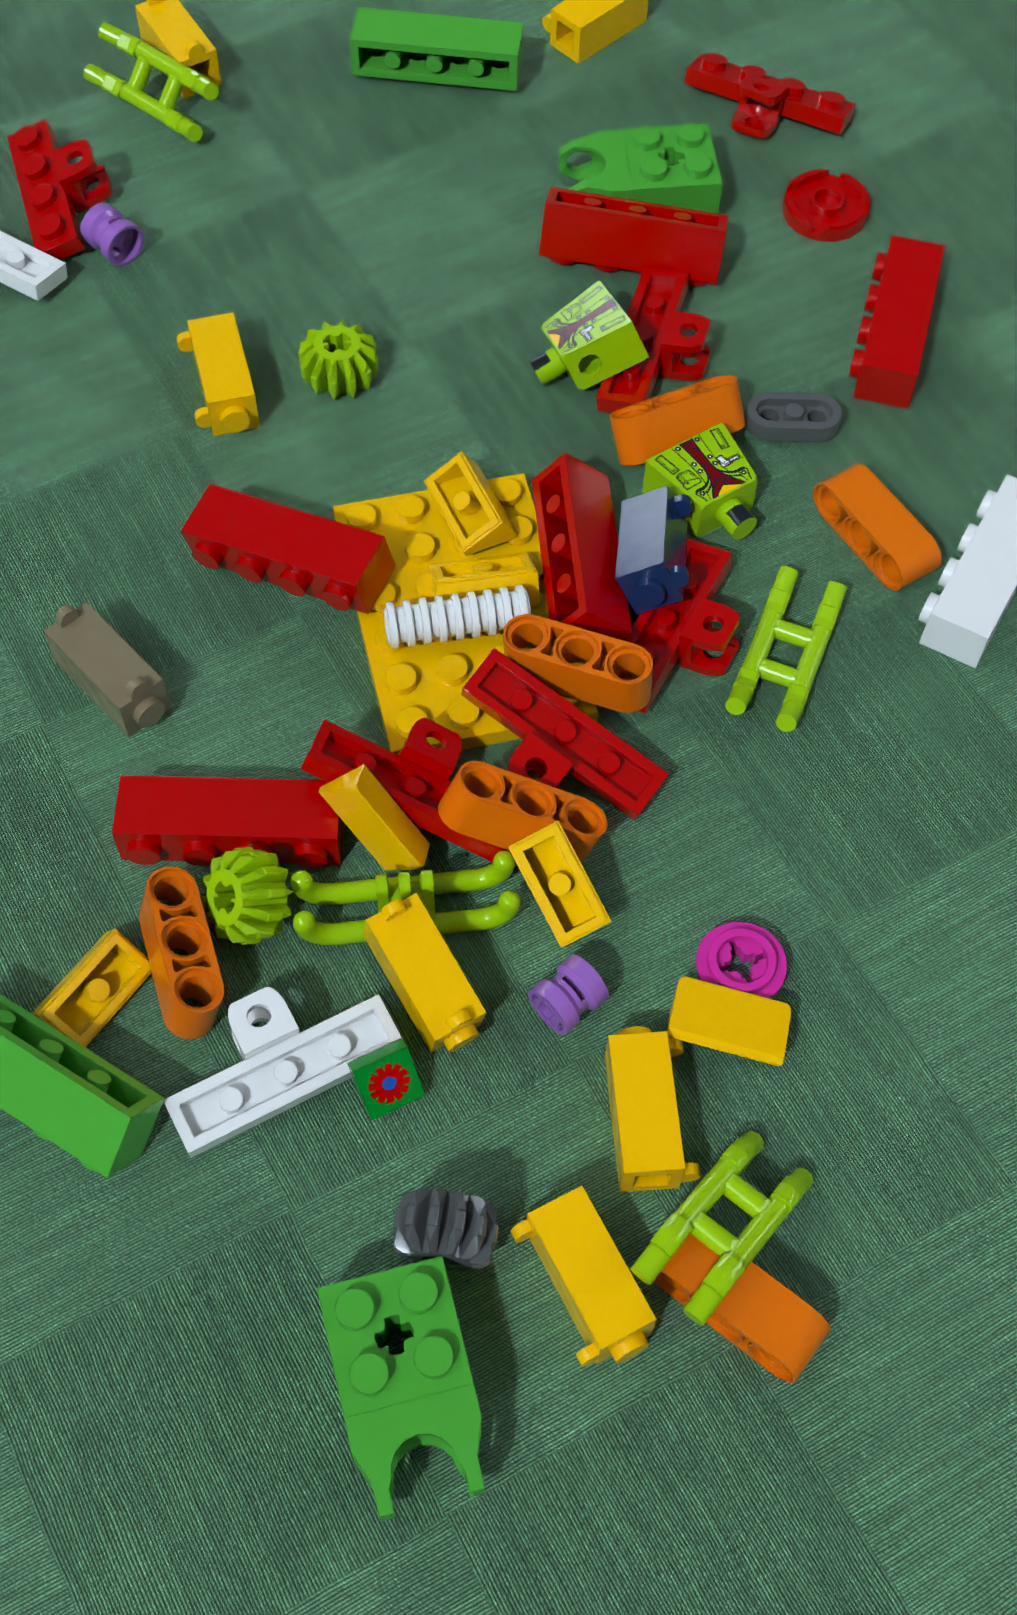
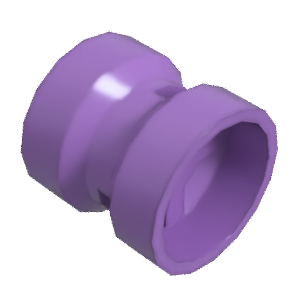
M98 203L91 207L81 222L80 232L82 238L94 249L101 250V254L113 265L125 266L131 263L143 248V231L131 220L124 219L121 212L109 203Z
M575 954L570 955L557 966V974L550 980L542 979L528 990L529 1001L536 1013L552 1030L561 1035H567L579 1024L580 1015L585 1010L597 1009L609 997L607 986L601 976L586 960Z

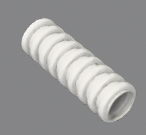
M516 585L514 591L508 592L506 587H500L498 593L492 594L490 589H484L482 595L476 596L474 591H468L466 597L460 598L458 593H453L448 600H443V597L438 595L434 597L433 602H427L426 598L423 597L418 598V604H410V601L407 599L402 600V606L394 607L393 602H386L383 613L388 645L391 644L392 649H399V643L407 642L408 647H415L416 641L423 640L425 645L432 644V639L439 638L440 642L444 643L448 642V637L455 636L457 641L464 640L465 634H471L473 638H480L481 632H487L489 636H496L497 630L503 629L504 631L505 625L512 618L518 615L531 614L527 590L524 589L523 585Z

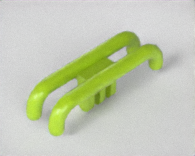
M504 850L499 851L494 856L493 863L477 869L432 873V869L421 870L418 875H410L409 872H399L397 877H387L386 874L375 875V879L336 883L315 882L307 871L299 870L291 876L290 880L291 888L296 896L308 903L339 905L377 901L379 912L388 903L399 898L404 900L417 893L441 935L482 931L504 925L516 916L521 902L516 892L507 890L499 896L496 904L489 907L435 913L434 895L489 889L507 880L514 870L515 860L509 851ZM305 910L298 912L294 916L293 926L295 931L302 939L310 943L343 945L366 942L363 936L365 920L323 923L316 921L314 915Z

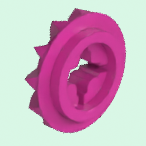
M730 922L712 929L702 939L695 957L698 980L766 998L777 995L787 972L786 956L778 940L767 930L747 922ZM732 951L735 956L739 957L742 963L752 962L754 964L751 966L748 974V983L746 978H742L738 971L728 972L726 970L730 967L732 961Z

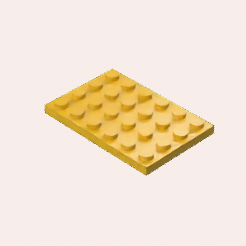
M524 473L487 479L518 532V536L510 541L468 556L461 550L428 490L333 506L334 521L383 535L396 564L370 613L365 614L356 611L388 749L394 754H397L403 747L411 728L421 718H427L459 734L462 740L461 750L521 739L461 695L462 688L494 648L504 654L503 629L497 630L496 636H489L487 632H481L480 638H473L471 634H465L464 640L457 641L455 636L448 637V642L441 643L439 638L432 639V644L425 645L423 640L416 641L415 647H408L407 642L399 643V649H392L391 644L388 645L383 608H385L386 602H393L394 607L402 606V600L407 599L410 601V604H418V598L423 597L426 598L427 602H433L434 593L429 566H432V564L527 552L530 554L538 571L540 595L539 606L531 608V614L549 619L536 511ZM527 647V648H523L522 650H530V649H534V648H528V647ZM574 662V663H570V664H573V665H581V664H583V663H581V662ZM559 694L597 722L598 710L595 704ZM432 737L426 738L433 747L443 748L439 740Z

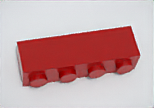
M550 187L544 207L539 256L549 257L552 262L562 265L582 262L593 264V267L600 271L615 272L619 269L637 271V274L640 276L644 268L688 273V282L691 286H704L707 283L717 284L729 215Z
M891 235L887 253L877 252L871 280L879 281V285L870 283L864 311L872 313V316H862L856 344L865 346L864 350L855 348L848 377L857 378L853 398L908 409L919 374L945 245Z
M564 452L532 479L549 619L624 640L632 634L627 598L615 579L618 536L609 478L602 472Z
M211 483L181 529L192 550V556L203 566L210 569L222 567L237 572L246 580L254 583H260L261 581L269 582L280 586L286 592L297 597H303L306 594L319 598L331 607L341 611H348L350 608L369 614L396 567L383 535Z
M120 775L112 835L121 860H130L141 865H152L159 861H185L195 866H209L212 859L222 857L225 851H234V848L252 847L253 850L261 849L267 853L276 854L278 864H296L302 868L318 869L325 865H341L344 822L318 792L321 786L328 783L324 780Z

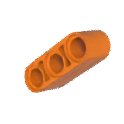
M735 375L708 378L623 407L609 415L618 461L620 465L624 466L644 464L647 459L721 422L730 433L736 432L746 425L738 377Z
M857 463L815 484L813 499L818 512L888 589L892 591L900 590L940 567L942 561L941 551L935 539L864 464Z
M532 614L518 615L509 620L505 625L503 631L504 655L556 693L624 713L637 712L650 701L653 660L645 648L634 643ZM527 647H528V648H534V649H530V650H522L523 648H527ZM581 662V663H584V664H581V665H573V664H570V663ZM623 677H633V678H635V679H633V680H623V679H621V678H623Z
M469 761L460 767L438 805V814L442 822L451 830L509 850L508 846L559 821L581 864L606 832L608 826L604 812L594 802L480 761Z
M166 866L157 869L148 878L139 909V923L163 1021L167 1029L175 1036L183 1039H197L205 1036L214 1024L224 997V984L197 883L194 877L186 870ZM159 900H169L174 902L176 906L165 905ZM170 949H182L187 951L190 955L180 956L178 954H175ZM193 998L200 1001L204 1007L189 1006L182 999Z
M690 1234L654 1282L672 1298L685 1306L721 1257ZM753 1262L750 1263L706 1322V1324L767 1371L788 1383H795L831 1332L830 1325L818 1311Z

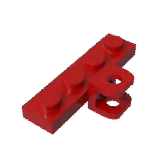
M706 53L698 56L687 67L684 84L739 101L738 109L732 116L730 126L735 131L756 138L770 136L777 129L780 116L840 135L851 122L856 107L855 103L845 101V97L840 93L811 90L805 88L806 85L800 80L774 78L766 75V71L760 67L751 65L740 67L728 63L726 57L716 53Z
M46 119L33 125L22 127L16 133L7 136L34 248L62 260L85 249L74 206L80 213L109 198L113 193L110 178L105 167L96 164L92 147L87 140H77L58 148L54 131ZM82 156L78 163L71 164L74 158ZM99 182L95 189L87 190L91 184Z
M651 268L643 269L627 316L632 321L649 358L602 381L596 397L598 412L612 413L623 407L650 399L660 368L661 378L681 381H697L704 378L711 356L710 347L705 345L710 331V320L699 314L680 312L689 288L688 273ZM687 329L697 332L693 336H683V331ZM685 358H694L697 360V362L693 365H684L681 363V361Z
M687 538L685 567L689 571V582L684 587V600L641 613L632 627V634L625 638L624 641L645 648L653 660L650 701L639 712L647 713L678 658L680 667L700 674L718 677L725 675L739 651V641L733 634L739 626L740 616L732 608L714 602L712 599L732 566V552ZM712 621L721 623L723 628L720 630L712 627ZM706 650L722 651L723 654L718 658H709L704 652ZM623 677V678H621V679H623V680H633V679H635V678H633V677Z
M495 648L462 688L461 695L523 740L512 754L506 769L507 771L558 789L568 775L571 774L634 821L668 776L666 771ZM527 772L535 773L539 779L531 778Z
M421 718L411 728L403 747L397 754H394L325 719L323 720L303 761L301 770L329 783L365 764L413 824L493 862L494 856L499 851H509L451 830L442 822L438 814L439 802L452 782L448 779L454 771L461 753L462 740L459 734L427 718ZM432 737L439 740L443 748L433 747L426 738Z

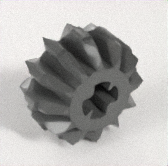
M420 1188L416 1191L402 1194L399 1209L395 1211L393 1223L394 1251L402 1258L409 1259L412 1263L443 1256L445 1268L449 1271L459 1269L469 1272L473 1269H482L490 1265L492 1252L496 1249L499 1225L497 1224L498 1209L490 1202L484 1201L480 1196H469L463 1194L462 1191L453 1192L443 1188L439 1190Z

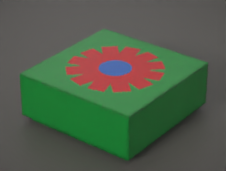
M401 1038L347 1063L365 1112L371 1121L425 1096L409 1049Z

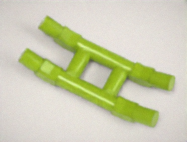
M103 22L100 26L98 37L137 58L129 82L92 63H88L83 73V79L149 114L191 142L199 141L203 134L202 128L194 123L191 118L175 110L183 86L210 101L217 98L219 94L218 86L203 74L171 58L143 40L107 22ZM153 67L168 75L160 100L144 92Z
M788 566L779 567L763 614L725 703L726 710L733 715L743 714L752 699L759 678L788 687L782 707L776 718V725L783 732L793 731L802 715L847 591V586L835 581L828 582L811 629L784 621L783 617L799 574L796 569ZM774 639L804 648L797 668L767 659Z
M754 1131L746 1132L725 1150L718 1162L680 1207L664 1222L651 1239L649 1245L630 1268L640 1280L651 1285L690 1234L721 1258L682 1309L692 1321L700 1326L705 1325L743 1272L813 1185L812 1174L805 1168H796L781 1181L770 1197L767 1198L739 1177L764 1147L762 1137ZM722 1195L753 1217L738 1238L707 1215Z

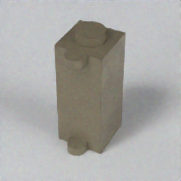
M87 602L76 609L69 604L58 609L55 614L56 622L43 630L54 661L128 738L142 728H147L157 723L163 714L171 708L163 679Z

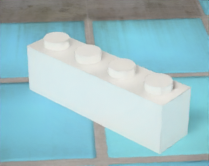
M1008 474L998 492L990 489L987 491L976 514V517L982 519L979 526L973 523L968 525L957 549L963 552L961 559L957 560L953 557L949 559L938 582V585L944 587L941 595L931 592L918 619L926 623L919 642L920 644L973 668L977 667L1017 591V478Z

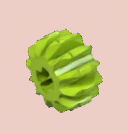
M342 319L338 325L331 326L323 321L321 330L308 329L305 341L300 342L298 355L301 376L304 378L305 384L312 385L316 395L329 392L333 400H335L339 394L346 393L354 399L357 389L369 390L372 378L377 376L379 364L376 343L373 340V335L365 334L361 324L347 327L344 319Z
M252 847L234 848V851H225L222 857L212 859L210 866L211 874L203 876V882L207 887V895L201 900L208 905L209 911L206 920L208 923L215 924L217 937L229 939L232 943L241 942L242 945L260 943V940H268L273 935L282 933L283 919L292 915L287 905V896L294 891L286 887L285 881L288 876V869L278 867L277 855L267 853L261 849L253 850Z

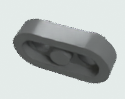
M761 392L754 395L747 404L745 427L753 436L762 440L822 442L836 435L842 417V408L834 398L823 393Z

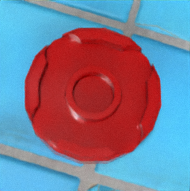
M826 169L804 172L790 181L783 196L782 215L788 226L804 237L815 241H841L851 238L863 229L869 216L870 195L864 185L851 175L841 172L840 177L829 175V170Z

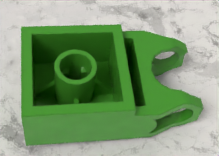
M708 123L602 130L571 140L559 148V172L579 181V183L570 187L569 190L705 212H719L723 182ZM576 152H586L592 157L590 162L579 166H573L567 162V159Z
M443 1256L318 1287L317 1292L351 1454L355 1465L374 1492L380 1522L395 1518L392 1504L394 1473L402 1457L419 1446H433L444 1450L453 1459L458 1472L465 1479L469 1496L474 1497L485 1494L478 1460L482 1432V1415ZM393 1334H402V1337H409L404 1341V1352L398 1355H390L388 1345L379 1348L381 1344L387 1341V1337Z

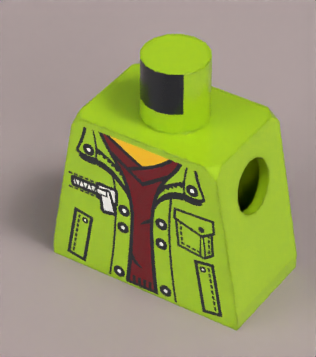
M599 280L543 323L541 329L551 348L530 360L529 364L542 386L567 372L578 390H585L649 358V355L632 321Z
M722 422L646 460L642 493L644 494L668 485L673 496L682 494L689 496L692 499V511L689 515L685 516V519L687 521V531L691 535L701 537L723 526L735 540L746 537L757 524V519L750 512V509L753 507L758 483L757 476Z

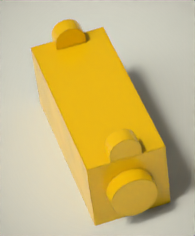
M146 0V2L135 5L141 40L187 67L203 74L217 86H221L217 50L179 0ZM183 86L181 96L184 99L198 94L186 86Z
M564 0L551 8V13L542 18V24L544 29L550 33V45L579 64L646 22L649 0Z
M234 312L187 320L189 331L178 334L176 341L179 350L183 352L193 351L206 407L195 411L196 424L201 428L211 427L213 436L260 428L255 392Z
M417 893L404 900L399 898L388 903L381 909V912L366 919L363 936L430 1053L443 1046H446L449 1052H453L479 1036L476 1028L481 1025L487 1012Z
M635 1026L622 1029L617 1034L608 1035L605 1066L620 1192L680 1188L681 1182H692L701 1178L699 1164L693 1162L685 1163L671 1062V1057L683 1054L682 1040L668 1038L667 1031L652 1032L647 1027Z
M583 1186L527 1213V1219L518 1223L510 1230L516 1243L530 1239L587 1345L576 1353V1357L582 1367L593 1362L598 1364L611 1356L616 1364H619L638 1355L649 1346L646 1337L652 1335L657 1319Z

